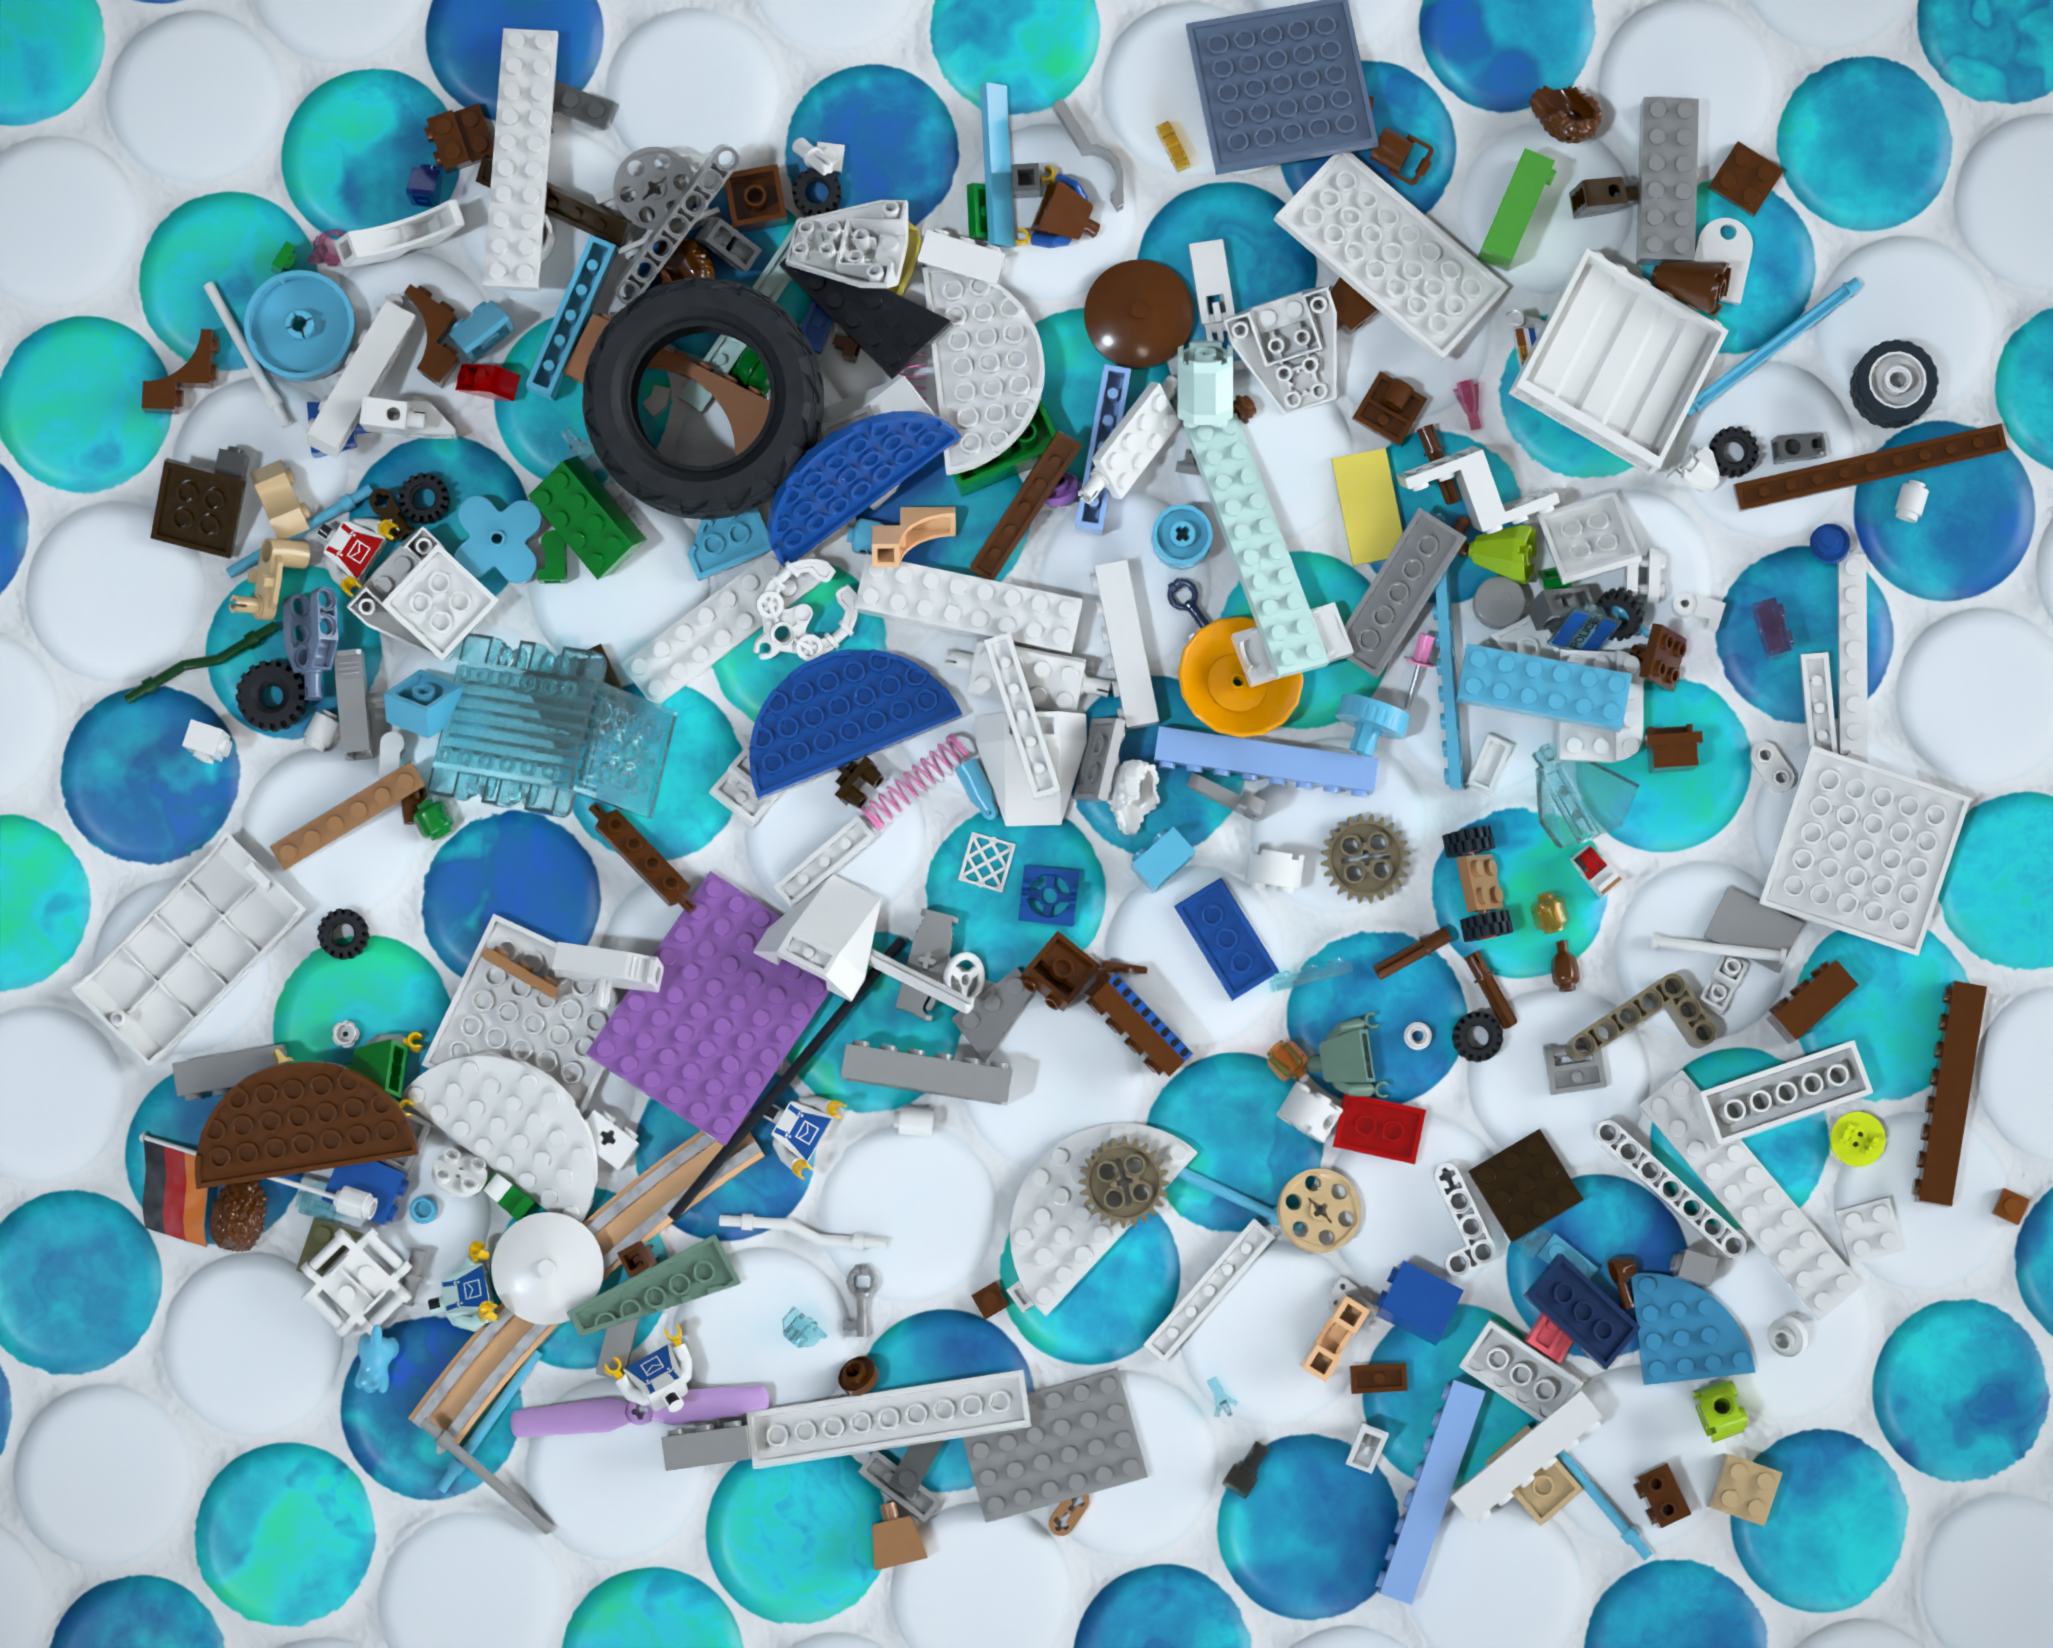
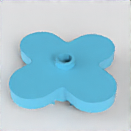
M473 496L466 499L459 508L458 518L470 537L457 548L453 558L476 579L482 578L495 568L511 583L523 584L530 581L537 571V560L526 545V542L538 533L542 525V516L537 506L532 502L520 500L499 512L488 499L482 496ZM495 535L502 536V541L498 544L492 542V538Z

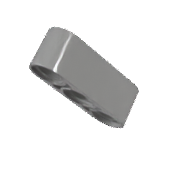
M640 1318L607 1328L596 1369L597 1375L616 1379L614 1376H608L604 1372L605 1363L610 1370L617 1369V1365L612 1360L613 1357H617L621 1361L620 1371L624 1374L623 1369L628 1367Z

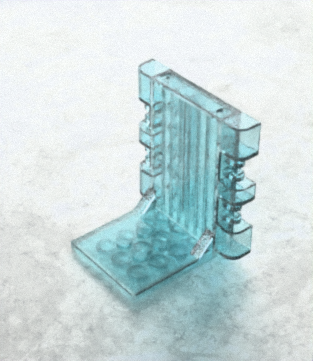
M469 633L463 639L453 680L454 683L463 686V692L447 727L441 730L426 793L436 797L467 801L479 794L482 797L481 803L502 808H510L522 801L525 806L524 810L562 818L567 817L571 813L575 797L580 795L641 817L652 819L678 711L604 683L607 662L605 657L598 652L563 646L562 654L557 655L555 658L554 654L546 646L536 642L520 640L519 648L513 651L502 639L494 636Z

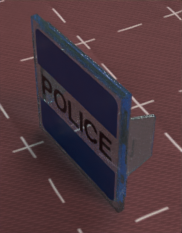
M1585 603L1584 610L1576 607L1571 609L1546 643L1547 645L1565 650L1600 651L1620 626L1622 620L1608 617L1602 607Z

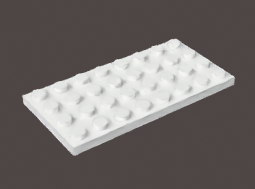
M1351 152L1334 154L1273 219L1439 362L1452 351L1508 289L1504 282Z

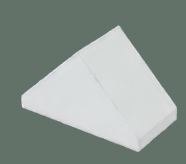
M1360 1423L1346 1460V1465L1372 1474L1389 1433Z

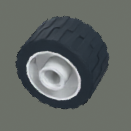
M1900 339L1887 340L1872 347L1855 366L1849 384L1850 397H1852L1855 409L1869 423L1886 429L1901 428V426L1913 423L1932 404V400L1936 397L1938 391V370L1931 356L1922 347L1910 341H1901Z

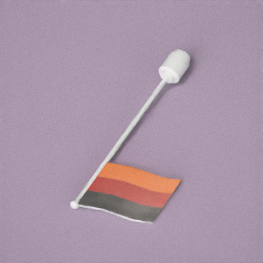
M147 1132L141 1133L139 1139L144 1143L146 1164L142 1204L145 1228L208 1247L205 1231L208 1188L196 1189L195 1158L197 1151L147 1136ZM282 1177L266 1178L333 1199V1205L336 1206L337 1213L359 1220H364L365 1218L372 1219L377 1208V1198L372 1197L371 1193L349 1186H344L342 1190H338L336 1194Z

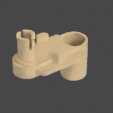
M266 538L261 546L258 570L250 569L248 572V582L256 583L254 597L232 595L230 601L236 602V604H229L230 611L232 613H250L256 620L271 621L274 619L281 588L283 567L305 569L310 559L308 543Z

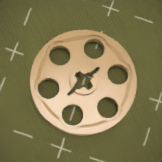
M1316 1168L1301 1172L1287 1182L1278 1198L1277 1218L1282 1232L1296 1247L1311 1253H1327L1345 1245L1356 1233L1361 1219V1205L1356 1190L1346 1178L1332 1170ZM1308 1176H1313L1318 1180L1319 1188L1317 1191H1310L1306 1188L1305 1180ZM1333 1185H1341L1344 1188L1345 1196L1343 1199L1338 1200L1332 1196L1331 1189ZM1288 1195H1295L1299 1199L1300 1206L1297 1210H1291L1287 1207L1286 1198ZM1314 1205L1317 1207L1322 1205L1324 1207L1322 1211L1324 1217L1322 1215L1317 1217L1314 1215L1316 1210ZM1341 1212H1347L1351 1215L1352 1223L1349 1227H1344L1339 1223L1338 1216ZM1295 1222H1301L1306 1226L1307 1232L1304 1237H1297L1293 1233L1292 1228ZM1322 1230L1329 1231L1333 1236V1241L1329 1246L1323 1245L1319 1240V1234Z

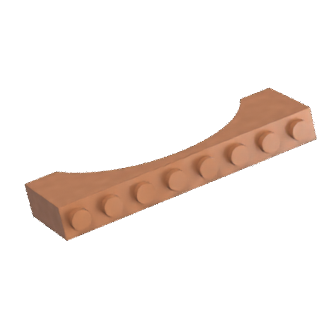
M601 313L600 316L592 314L563 371L565 376L583 384L584 373L591 351L594 349L601 332L612 319L611 316ZM663 348L652 359L647 369H658L676 373L689 380L692 378L705 387L704 389L713 395L712 397L721 406L729 420L734 436L735 456L747 449L759 435L767 419L770 401L762 397L763 392L751 386L745 389L737 385L739 381L727 374L721 377L713 373V367L701 361L696 365L688 361L690 356L677 349L672 353Z

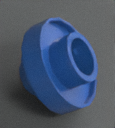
M1836 524L1819 526L1810 537L1812 556L1818 562L1826 565H1834L1843 561L1850 551V537L1847 531Z

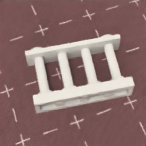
M695 152L682 158L688 163L695 175L700 165ZM670 162L657 168L665 170L670 166ZM679 174L675 177L678 178L681 176L682 179H685L688 185L689 179L686 175ZM664 177L660 182H657L655 184L652 183V181L649 182L648 185L650 189L656 187L657 190H660V187L662 186L661 184L667 179V177ZM613 186L593 194L597 205L623 216L615 202ZM624 187L620 191L622 201L628 198L634 200L636 197V192L631 187ZM695 195L694 202L698 206L700 199ZM670 201L667 203L666 206L668 210L671 208L675 201ZM707 206L690 230L703 226L709 216L721 218L719 207L710 210L709 206ZM644 207L639 211L644 223L654 220L649 207ZM683 220L669 227L670 230H680L683 226ZM647 229V231H648V233H649V236H650L651 233L653 232V230H648V229ZM628 231L624 246L617 249L620 259L632 260L649 236L634 242L630 231ZM664 240L656 241L653 246L664 242Z

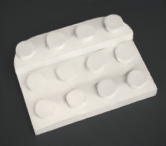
M1558 650L1557 660L1630 673L1632 678L1623 727L1620 733L1557 721V761L1616 763L1637 753L1643 740V678L1639 677L1641 666L1638 658L1619 650L1615 652Z

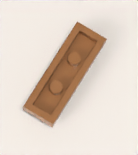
M497 946L493 950L486 947L481 955L483 959L556 1001L561 992L556 987L557 981L545 974L541 978L532 973L533 967L521 960L517 964L508 959L510 954Z

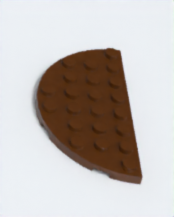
M320 1060L287 1061L271 1065L247 1076L230 1089L215 1106L207 1119L198 1143L195 1158L196 1189L419 1155V1148L412 1126L401 1107L387 1091L372 1079L349 1067Z

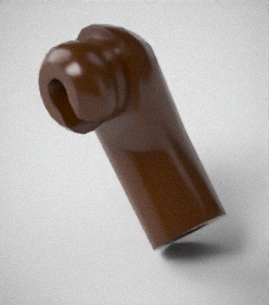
M1459 515L1452 528L1464 535L1471 521ZM1466 540L1456 555L1460 557L1468 556L1469 544H1467Z
M424 786L401 800L404 825L415 824L413 815L416 813V805L422 803L428 794Z

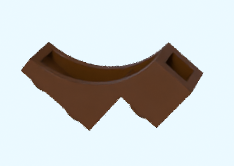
M410 284L404 294L422 313L427 332L425 352L417 370L421 375L442 389L461 363L459 357L456 356L458 351L447 343H444L443 346L440 345L450 332L452 326L458 321L455 314H453L455 309L444 301L440 303L434 301L431 298L433 294L423 286L419 285L416 288Z
M201 329L197 348L182 368L165 378L143 381L141 408L145 413L179 414V407L184 405V391L180 390V387L213 389V382L218 381L219 375L218 365L215 364V354L220 352V338L216 337L212 329Z

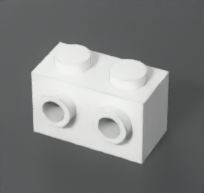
M191 719L182 746L193 753L197 760L213 765L214 760L222 762L223 757H228L232 748V741H229L231 736L223 729Z

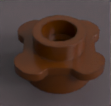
M1237 395L1235 396L1236 400H1233V414L1237 413L1239 420L1247 424L1249 419L1253 418L1257 413L1256 406L1249 396Z

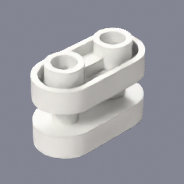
M1648 548L1647 556H1641V562L1624 566L1623 588L1624 592L1628 590L1633 591L1632 596L1637 594L1645 595L1646 603L1658 604L1659 598H1664L1665 583L1660 582V571L1665 570L1666 557L1665 554H1661L1660 549ZM1638 567H1646V584L1638 583Z

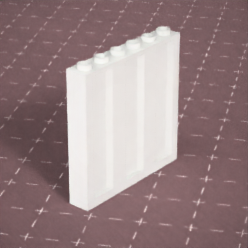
M1587 248L1576 260L1508 394L1645 473L1652 475L1660 469L1729 330L1722 327L1719 321L1701 315L1695 307L1684 305L1677 301L1669 292L1660 291L1653 287L1647 279L1632 275L1623 265L1613 264L1605 259L1602 253Z

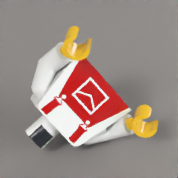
M354 518L350 522L344 520L338 529L326 522L320 527L317 537L328 543L323 551L327 556L325 565L332 580L349 597L352 598L354 596L350 592L354 586L362 588L361 582L388 542L386 538L394 539L389 534L391 528H398L399 526L390 520Z

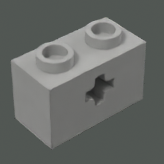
M1688 1249L1679 1250L1677 1255H1673L1669 1270L1673 1271L1672 1277L1701 1287L1711 1286L1719 1259Z

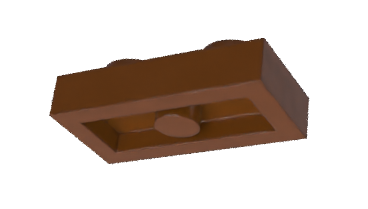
M1406 1363L1349 1366L1351 1394L1408 1391Z

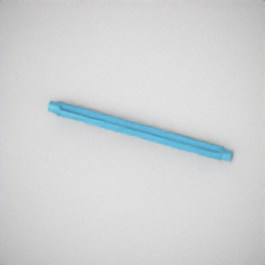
M1854 277L1849 282H1844L1840 288L1696 395L1686 416L1690 417L1695 412L1699 413L1703 407L1846 299L1853 297L1854 293L1862 287L1859 280Z

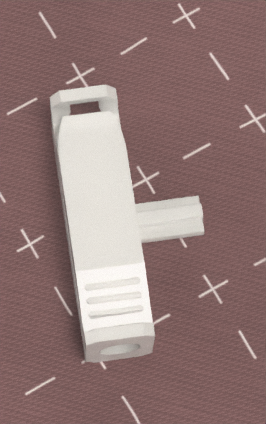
M557 942L552 970L555 971L554 977H567L577 982L596 985L591 1007L604 1010L608 1009L612 987L658 993L664 966L659 958L654 956Z

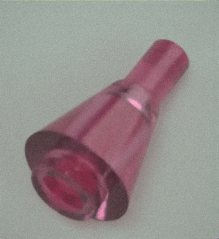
M1473 379L1457 382V388L1452 390L1463 411L1467 414L1471 431L1481 429L1478 416L1479 383L1474 384Z

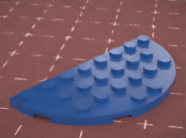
M892 411L861 419L830 433L825 439L805 452L804 456L795 464L774 495L768 514L767 534L770 547L779 563L784 568V563L787 560L790 563L797 561L962 438L959 432L950 423L932 414L916 411Z
M851 649L816 657L788 674V677L776 689L772 690L757 715L751 735L749 754L750 774L756 797L760 800L959 719L963 717V714L945 686H942L928 670L902 656L871 649V651H851Z

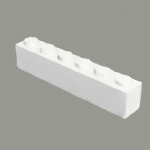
M387 300L382 308L378 307L371 318V327L369 330L364 329L359 337L358 349L356 352L351 351L345 361L346 369L342 375L339 373L336 375L331 386L333 390L329 397L324 396L318 407L320 412L316 419L311 418L305 428L307 445L337 459L360 420L362 397H374L415 328V314Z
M1127 559L1095 565V573L1090 574L1092 589H1098L1100 600L1095 601L1098 617L1103 616L1105 627H1101L1103 644L1109 643L1111 654H1106L1109 671L1114 670L1116 681H1111L1114 698H1120L1121 708H1117L1118 718L1126 721V731L1158 725L1159 717Z
M1578 1390L1449 1497L1471 1524L1475 1521L1478 1524L1482 1523L1492 1514L1489 1509L1497 1503L1500 1506L1504 1505L1514 1496L1511 1492L1519 1485L1522 1488L1526 1487L1535 1479L1533 1474L1542 1467L1545 1471L1557 1461L1555 1456L1563 1449L1566 1453L1579 1443L1577 1438L1584 1432L1589 1435L1601 1426L1599 1420L1603 1416L1582 1390Z

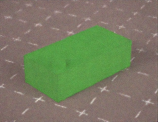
M1524 148L1482 245L1478 260L1508 271L1545 184L1551 186L1557 172L1552 169L1555 160Z

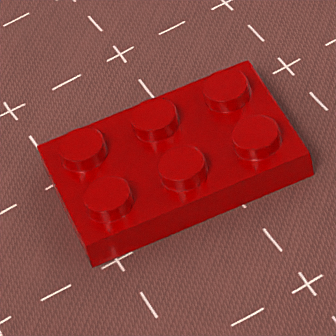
M1344 1093L1341 1103L1343 1111L1338 1118L1332 1147L1415 1165L1426 1110L1366 1096H1349Z

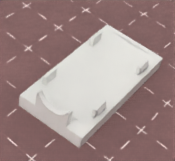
M1335 602L1311 609L1310 611L1329 663L1352 656L1354 650ZM1257 626L1233 633L1231 640L1249 687L1276 680Z

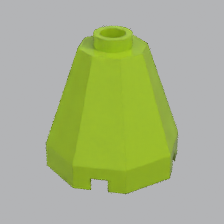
M1519 525L1491 534L1477 535L1474 542H1470L1469 558H1472L1473 563L1483 569L1506 577L1517 584L1528 585L1535 564H1531L1532 557H1536L1537 552L1536 530L1532 529L1531 526Z

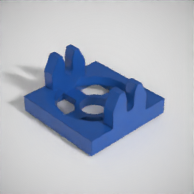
M1024 865L1018 921L1073 927L1080 871ZM1047 876L1046 886L1042 887L1039 891L1029 890L1036 879ZM1055 877H1059L1066 883L1070 894L1059 893L1058 889L1054 887ZM1053 889L1057 893L1056 901L1052 904L1044 903L1041 899L1043 890ZM1028 898L1039 900L1040 904L1044 906L1043 915H1039L1032 909ZM1058 902L1069 903L1062 913L1051 916L1052 907Z

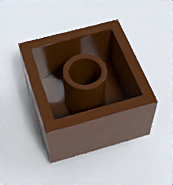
M777 164L735 171L725 182L734 229L743 233L788 224Z

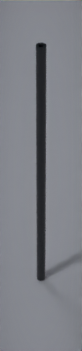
M897 937L885 951L884 955L894 959L906 945V942L902 938ZM873 967L871 968L852 1002L846 999L737 1129L727 1145L723 1146L668 1212L667 1215L676 1222L882 974L881 971Z

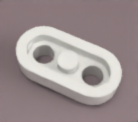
M1769 742L1756 744L1751 749L1749 758L1764 783L1775 793H1783L1789 790L1794 783V773L1777 748ZM1761 751L1769 753L1770 757L1768 760H1763L1760 757ZM1778 773L1785 776L1784 783H1779L1776 780Z

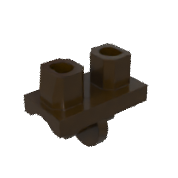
M865 756L859 765L853 761L846 768L843 766L836 768L841 775L835 782L841 787L834 795L844 805L850 804L861 809L868 799L860 791L862 786L867 782L876 789L884 781V777L877 770L878 767L874 762Z

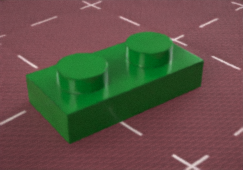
M971 183L967 185L969 238L988 241L985 184Z
M287 241L284 243L272 263V272L280 274L283 271L291 270L297 257L294 254L296 248L294 245Z

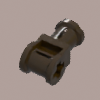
M378 488L371 493L369 503L373 512L380 516L382 520H390L399 526L398 528L393 527L390 529L394 536V543L403 541L415 532L416 529L407 523L389 490ZM379 497H382L384 500L389 498L386 501L388 506L385 508L381 505L377 506V499Z

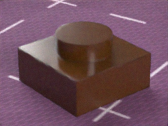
M996 1282L971 1295L985 1320L1009 1306Z

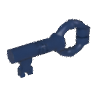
M1177 577L1173 580L1174 582L1168 584L1167 598L1173 608L1189 612L1200 627L1199 629L1210 624L1197 606L1198 590L1193 582ZM1186 586L1191 591L1192 597L1184 604H1180L1174 598V593L1178 591V588L1181 589ZM1195 632L1189 635L1190 639L1193 637Z

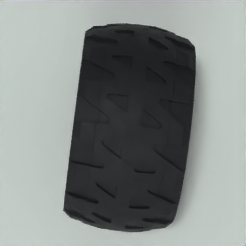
M709 277L685 278L656 286L640 294L616 313L605 326L587 362L583 380L582 409L586 430L597 457L612 478L629 494L644 504L673 516L713 520L728 518L751 511L774 498L776 491L785 481L795 464L804 456L807 450L815 446L818 440L824 416V385L820 365L810 342L795 320L780 305L761 292L738 282ZM697 333L722 334L746 344L758 355L763 363L770 386V406L767 419L756 439L747 449L734 458L709 466L686 465L663 456L646 436L638 411L640 383L652 359L673 341Z

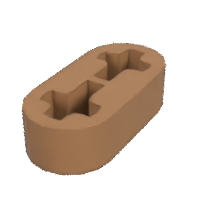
M1088 1494L1082 1497V1500L1085 1502L1084 1505H1077L1073 1512L1068 1509L1072 1503L1071 1499L1059 1503L1049 1519L1050 1530L1055 1535L1065 1536L1073 1530L1090 1503ZM1065 1512H1068L1070 1514L1066 1521L1069 1525L1068 1529L1062 1528L1060 1531H1057L1054 1519L1056 1517L1062 1518Z

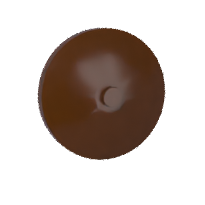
M1149 260L1124 261L1104 271L1091 286L1084 307L1086 332L1095 349L1108 361L1124 368L1137 370L1160 366L1178 354V347L1182 345L1184 347L1190 336L1194 319L1192 298L1181 278L1166 266Z

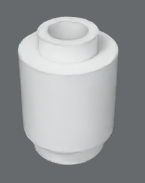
M1909 480L1908 483L1902 484L1895 506L1897 518L1916 523L1918 517L1922 516L1929 493L1924 488V483Z
M323 709L322 713L315 712L304 733L306 737L303 743L323 752L325 747H329L339 728V723L336 722L338 716Z

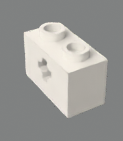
M593 1110L587 1118V1122L593 1135L596 1152L600 1157L621 1171L640 1146L635 1141L638 1135L626 1126L622 1130L613 1124L616 1119L606 1111L602 1110L599 1114ZM613 1131L615 1143H607L605 1146L603 1144L605 1139L602 1135L604 1132L610 1134Z

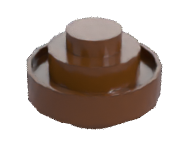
M866 1356L855 1357L844 1364L838 1376L839 1385L850 1396L866 1394L877 1383L879 1369L870 1358Z

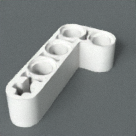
M1450 1163L1439 1165L1433 1172V1181L1464 1247L1447 1255L1443 1266L1447 1274L1459 1277L1492 1262L1496 1256V1249L1457 1167ZM1442 1169L1453 1173L1450 1182L1452 1186L1458 1183L1460 1188L1446 1194L1444 1189L1450 1187L1446 1180L1441 1181L1439 1178L1443 1174ZM1454 1194H1461L1465 1198L1464 1208L1455 1209L1452 1206L1451 1198ZM1467 1219H1472L1477 1223L1478 1228L1473 1235H1469L1463 1230V1223ZM1480 1244L1487 1246L1490 1251L1489 1257L1486 1260H1480L1475 1255V1249ZM1454 1256H1459L1464 1261V1268L1461 1272H1455L1450 1268V1260Z

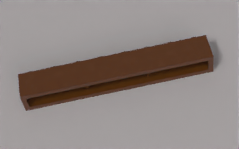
M1952 981L1949 983V987L1945 986L1942 1003H1946L1945 1013L1940 1014L1938 1021V1030L1942 1031L1940 1041H1936L1933 1057L1937 1058L1936 1069H1931L1929 1085H1933L1931 1096H1927L1925 1102V1112L1928 1113L1927 1124L1923 1123L1920 1133V1140H1924L1923 1150L1918 1151L1916 1158V1167L1920 1169L1918 1179L1914 1178L1911 1194L1915 1195L1914 1202L1947 1208L1952 1207L1987 986Z

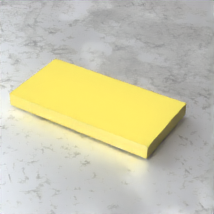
M1386 448L1332 458L1331 462L1352 566L1385 561L1403 534Z

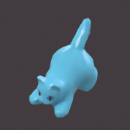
M376 1324L372 1329L371 1336L368 1333H364L359 1338L357 1349L361 1362L354 1385L356 1388H363L367 1393H373L377 1389L381 1393L388 1391L390 1385L388 1366L399 1353L398 1341L392 1337H382L381 1327Z

